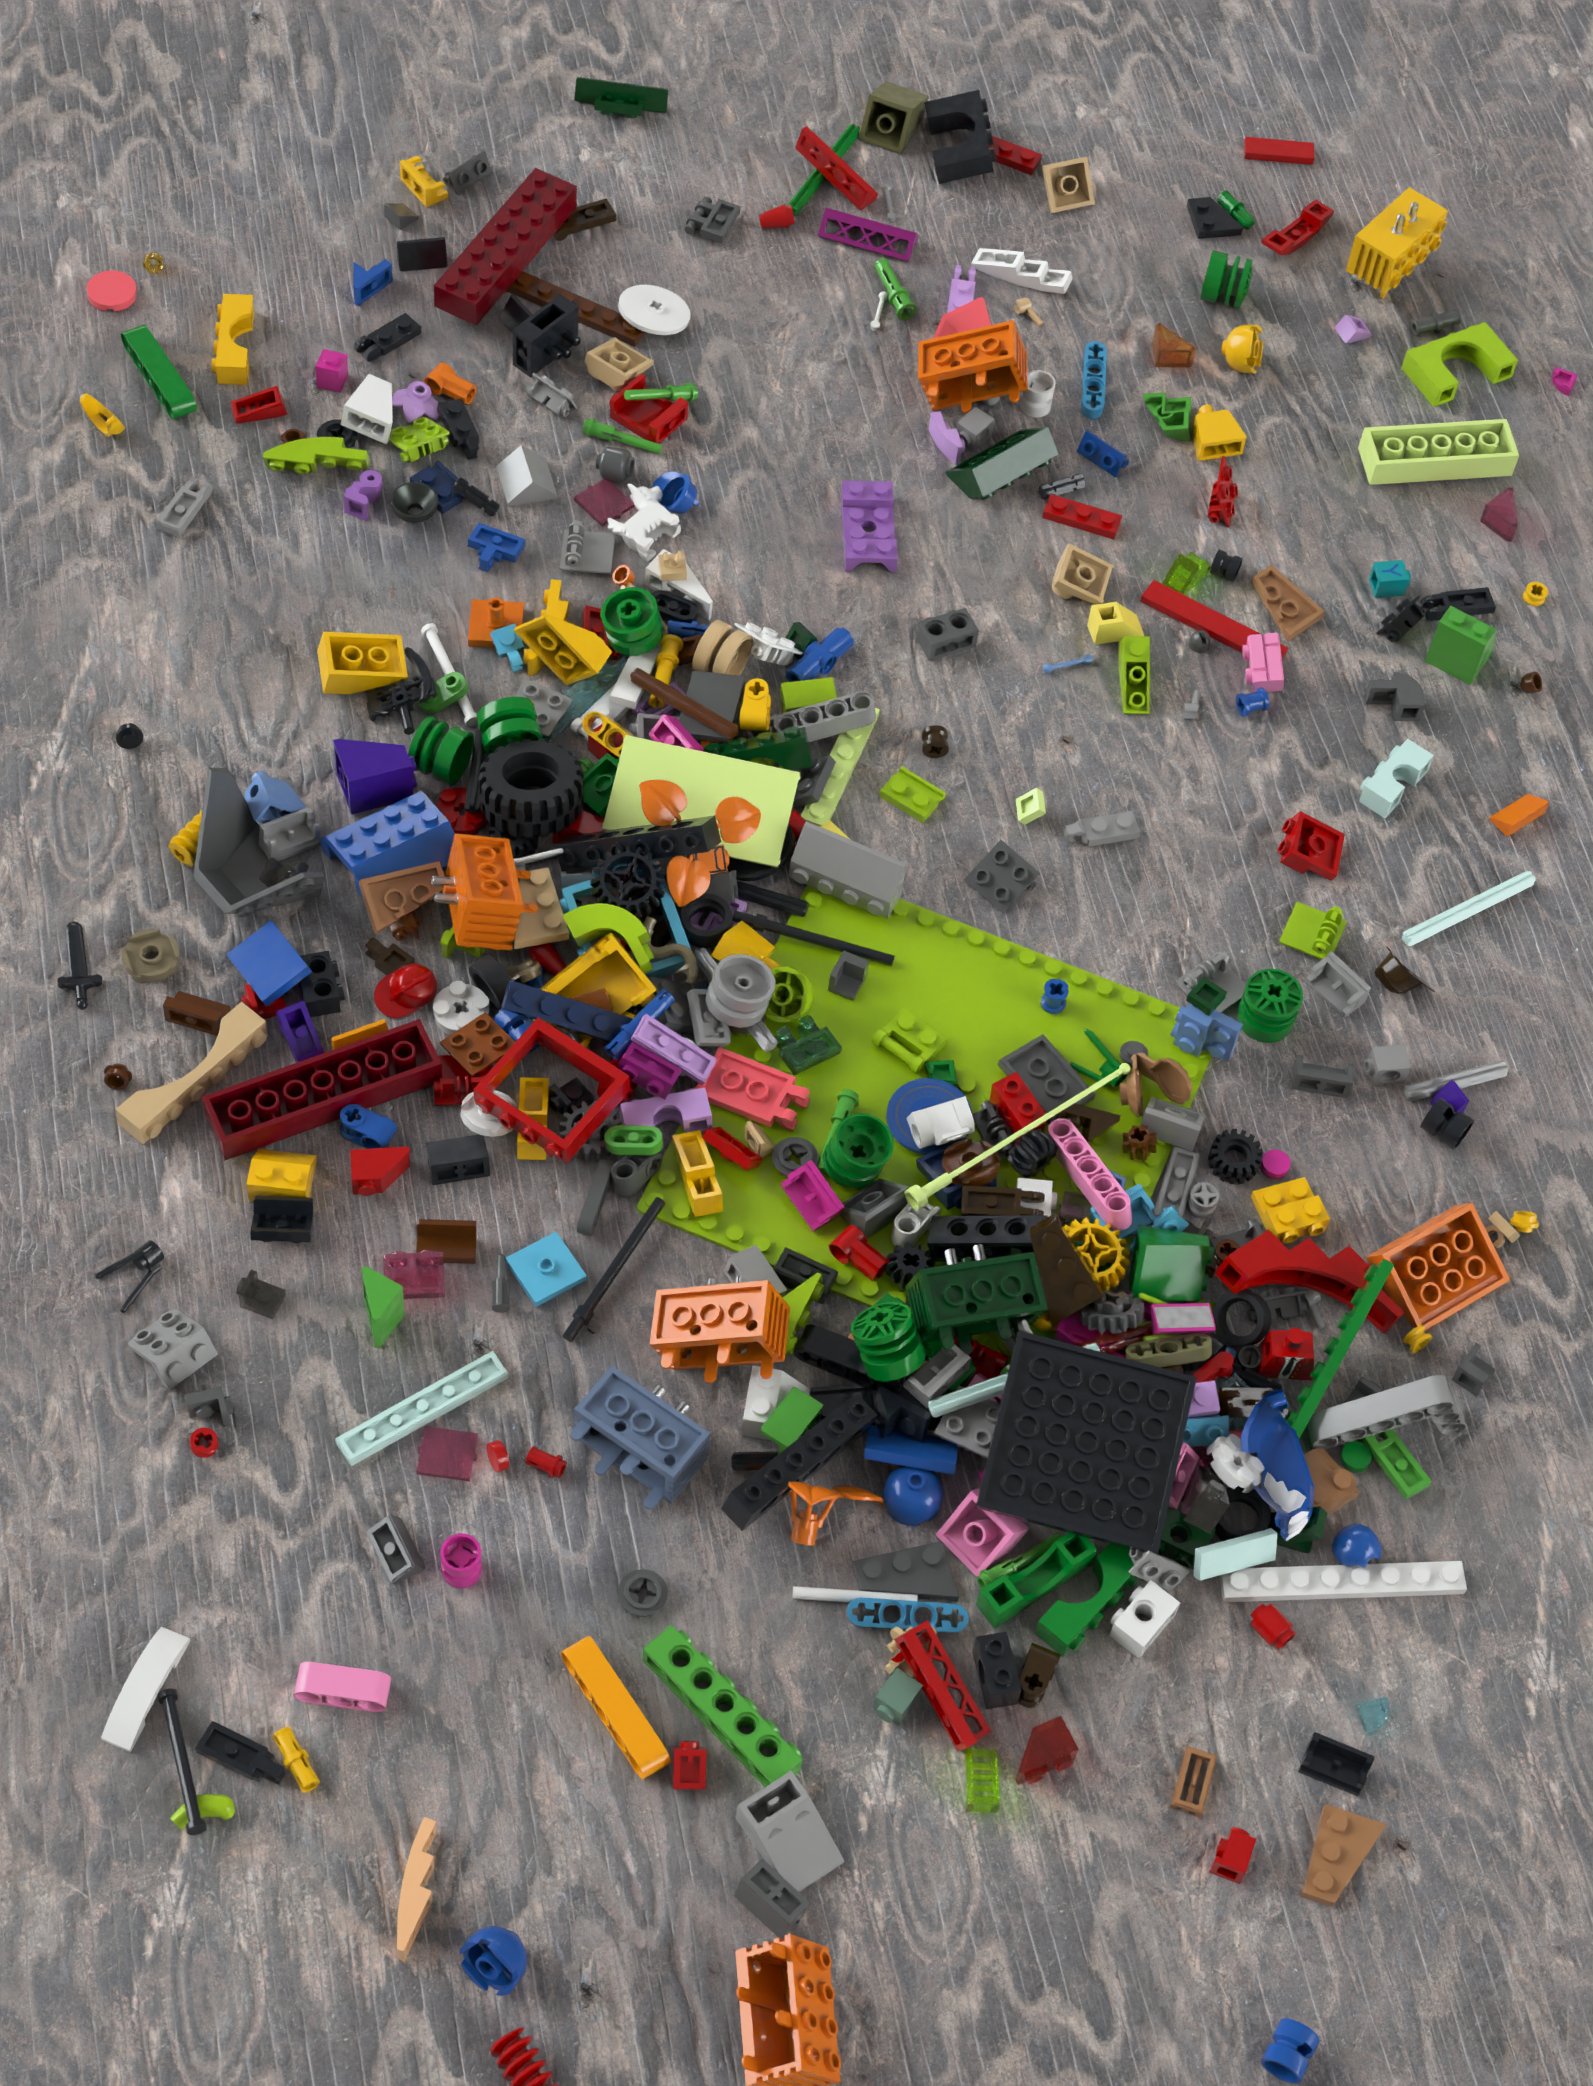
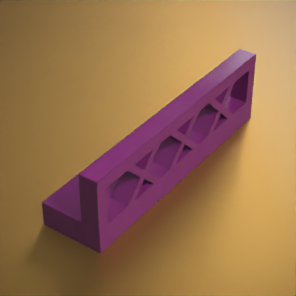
M825 208L818 233L819 237L908 262L910 261L913 247L917 245L919 235L915 232L830 208ZM828 220L839 223L842 229L834 235L825 233ZM853 227L861 229L864 237L853 241L846 231ZM844 233L846 238L839 236ZM879 234L885 237L887 243L878 248L873 246L869 238ZM864 240H867L868 243H869V245H868V244L861 243V242H863ZM898 240L907 242L906 254L896 253L892 244ZM889 246L892 251L885 250L884 248Z

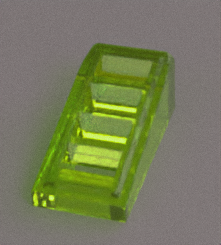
M966 1748L964 1750L965 1812L997 1813L1000 1806L997 1749ZM972 1757L990 1758V1763H972ZM973 1769L990 1770V1774H973ZM973 1781H990V1785H974ZM974 1792H990V1796H974Z

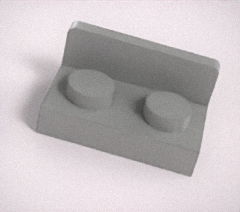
M691 989L687 992L695 1044L697 1046H710L712 1051H717L719 1047L724 1048L731 1043V1030L729 1026L717 1020L709 1011L706 1004L707 989Z

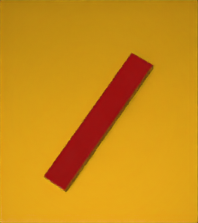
M1155 580L1151 582L1141 596L1140 602L1197 631H1206L1211 638L1241 653L1242 645H1247V637L1260 634ZM1280 644L1283 660L1289 648Z

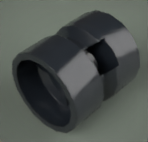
M1439 1098L1426 1114L1420 1127L1432 1136L1440 1135V1141L1454 1150L1468 1134L1474 1120L1462 1111L1454 1112L1453 1105Z

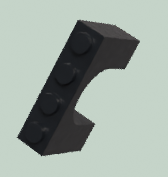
M975 90L925 102L931 135L957 129L973 132V135L967 141L959 145L932 151L939 184L994 172L992 162L997 160L994 147L990 148V145H994L992 132L987 131V129L991 128L989 115H984V113L988 112L986 98L981 99L980 91Z

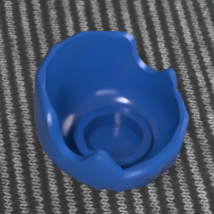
M1355 1523L1342 1528L1336 1534L1332 1544V1552L1339 1564L1347 1567L1356 1565L1365 1568L1370 1559H1380L1382 1545L1372 1529Z

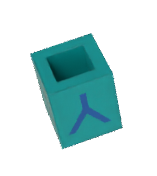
M1403 560L1374 562L1369 576L1374 597L1404 596L1407 585L1411 583V574L1409 570H1406Z

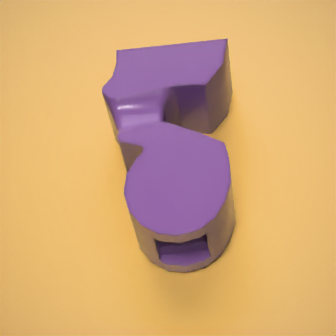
M366 470L361 473L360 482L354 481L351 487L345 488L344 513L365 521L368 520V503H377L382 497V475L379 472Z

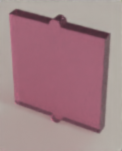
M603 479L593 486L589 485L586 490L574 497V501L602 527L608 524V518L620 519L622 514L634 508V503L607 479Z
M425 1426L422 1445L418 1447L420 1455L416 1474L470 1481L473 1461L477 1460L475 1450L478 1433Z

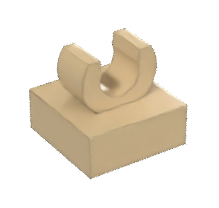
M678 551L677 554L664 552L662 555H658L661 581L687 580L684 553Z
M1497 1211L1488 1218L1494 1224L1485 1228L1488 1235L1493 1232L1499 1234V1238L1493 1243L1496 1248L1501 1247L1505 1243L1506 1238L1513 1243L1521 1236Z

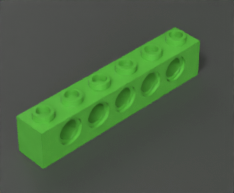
M670 1625L643 1648L642 1661L764 1787L789 1771L796 1775L801 1770L803 1759L799 1749L793 1743H786L780 1737V1732L776 1725L769 1719L764 1720L757 1713V1707L748 1697H741L735 1690L736 1687L732 1680L725 1674L721 1676L713 1668L712 1660L705 1653H699L692 1646L691 1639L684 1631L680 1630L678 1632ZM684 1659L689 1664L684 1667H678L673 1661ZM698 1681H705L710 1687L699 1689L694 1684ZM720 1703H726L732 1709L722 1712L716 1706ZM746 1725L751 1727L754 1732L742 1734L738 1728ZM770 1748L776 1755L765 1757L760 1753V1750Z

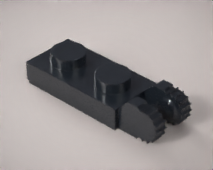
M404 313L369 335H364L356 340L353 348L358 353L364 351V359L371 362L380 356H385L420 335L421 326L408 314Z
M1488 587L1441 592L1431 596L1426 595L1420 600L1421 606L1424 609H1428L1425 612V617L1429 621L1441 620L1450 606L1470 616L1494 613L1496 609Z

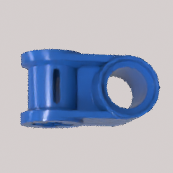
M349 1104L340 1112L341 1136L366 1149L386 1148L397 1130L396 1124L391 1119L362 1108L360 1105Z

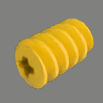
M202 809L199 814L193 817L192 821L186 824L185 828L178 832V835L172 837L168 844L171 853L188 867L195 866L194 859H196Z

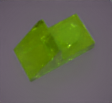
M1192 552L1187 556L1179 554L1161 584L1186 596L1210 571L1211 564Z

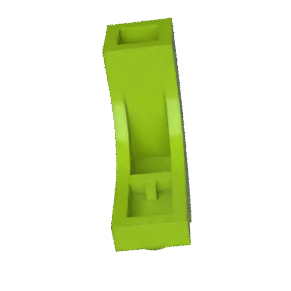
M599 903L584 905L562 915L579 947L612 932L616 938L621 939L630 947L644 973L653 969L650 960L654 956L646 943L651 938L640 920L629 911L615 905Z

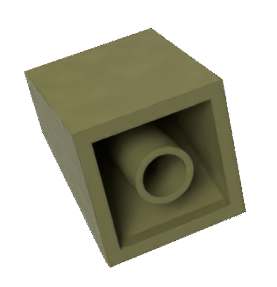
M887 81L869 94L859 139L902 154L924 117L925 102L928 101L929 96Z

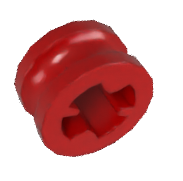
M202 1427L196 1429L190 1437L192 1452L200 1458H207L216 1453L218 1449L216 1433L210 1428ZM200 1438L212 1440L209 1441L210 1447L205 1448L203 1445L198 1447L196 1445H199Z

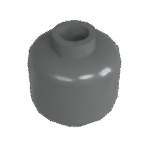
M606 447L602 454H598L596 458V469H599L603 479L624 482L634 472L635 459L631 457L630 452L626 449Z

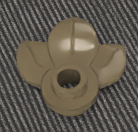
M532 959L525 960L516 966L504 968L513 981L519 978L521 983L532 980L541 974L539 969L541 966L540 962Z

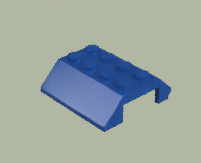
M420 791L319 839L323 852L330 860L334 859L336 854L354 875L356 890L362 896L359 886L361 879L440 861L442 870L445 871L455 833L449 820Z

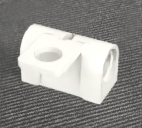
M966 1096L912 1112L907 1117L913 1139L919 1149L934 1144L938 1146L955 1141L975 1131L973 1116Z

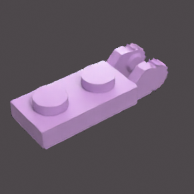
M956 265L954 279L951 282L947 313L973 301L976 267L970 268L968 273L969 281L959 279L962 269L961 265Z

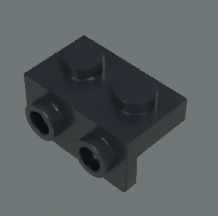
M254 1197V1214L250 1230L251 1240L262 1242H311L314 1223L313 1198Z

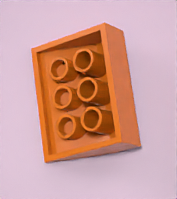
M1473 1203L1455 1205L1366 1256L1370 1266L1372 1264L1378 1265L1383 1259L1394 1264L1382 1288L1404 1312L1403 1315L1413 1328L1423 1325L1427 1330L1510 1281Z

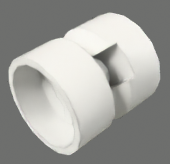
M1033 370L1028 373V390L1022 391L1020 408L1024 414L1037 418L1043 417L1050 412L1056 384L1055 378L1050 373L1042 370Z

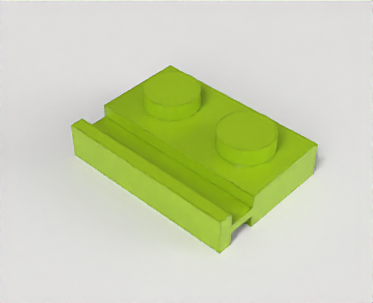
M901 766L899 772L894 774L881 788L879 797L921 823H924L938 807V804L945 799L946 792Z

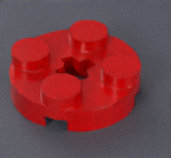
M466 787L442 790L435 806L449 820L454 833L475 835L478 833V829L488 824V820L481 809L475 815H470V812H465L463 816L459 815L457 810L464 809Z

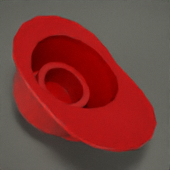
M414 963L405 965L378 982L374 990L376 1007L382 1014L390 1018L408 1016L434 999L437 993V981L434 974L427 967Z

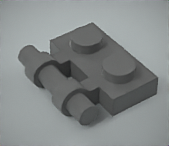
M704 197L695 206L694 214L690 215L687 219L685 232L693 234L695 230L700 229L701 237L722 244L740 215L741 206L718 199L714 205L711 204L712 200L709 197Z

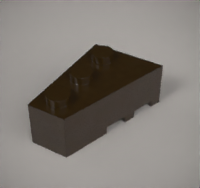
M1056 1213L1030 1227V1237L1052 1326L1102 1297V1287Z

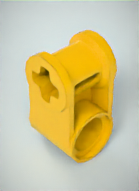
M752 679L745 686L743 705L740 711L741 730H769L771 697L768 684L763 679Z

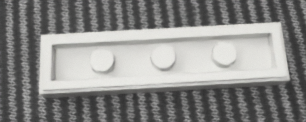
M660 643L647 653L629 656L610 695V703L632 709L636 708L644 689L631 682L630 674L635 668H640L652 675L656 666V656L661 650Z

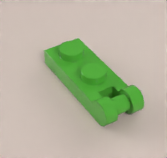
M1393 1429L1358 1439V1442L1364 1443L1370 1449L1373 1458L1405 1500L1430 1486L1432 1481ZM1379 1436L1384 1441L1379 1443L1376 1438Z

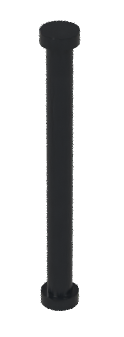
M165 1689L158 1693V1700L160 1704H163L187 1813L188 1823L186 1824V1829L189 1835H198L205 1832L207 1826L206 1821L201 1819L176 1705L178 1694L175 1689Z

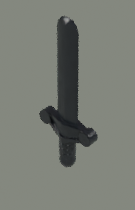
M73 921L66 926L70 977H59L57 985L61 989L74 990L78 1009L85 1010L88 1006L87 989L101 986L102 976L98 974L94 976L88 975L83 928L80 923Z

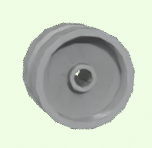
M744 954L727 956L715 968L712 981L706 992V1004L709 1011L717 1020L728 1026L738 1028L753 1026L760 1022L767 1010L775 990L774 975L764 962L753 956Z

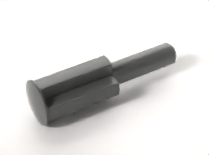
M499 1254L496 1257V1281H492V1310L498 1313L510 1310V1280H505V1255Z

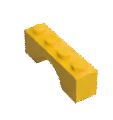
M223 294L222 304L217 306V317L220 319V322H216L215 334L218 340H214L213 344L214 355L217 356L212 358L211 364L212 373H216L217 384L248 385V349L237 345L234 340L243 333L253 331L255 314L253 295Z

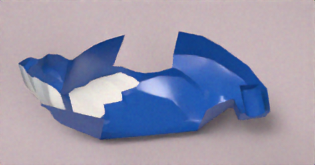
M1280 1389L1268 1392L1253 1408L1241 1435V1451L1257 1453L1259 1460L1264 1466V1471L1262 1472L1263 1489L1257 1486L1254 1487L1262 1499L1277 1511L1275 1523L1281 1529V1536L1287 1541L1299 1534L1309 1522L1313 1512L1315 1487L1296 1430L1281 1414V1411L1289 1408L1284 1391Z

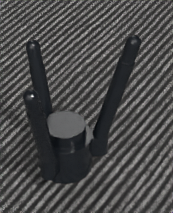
M149 1240L134 1253L98 1272L95 1278L100 1279L132 1261L141 1271L149 1270L120 1308V1311L124 1313L151 1278L162 1269L159 1262L164 1259V1254L155 1242Z

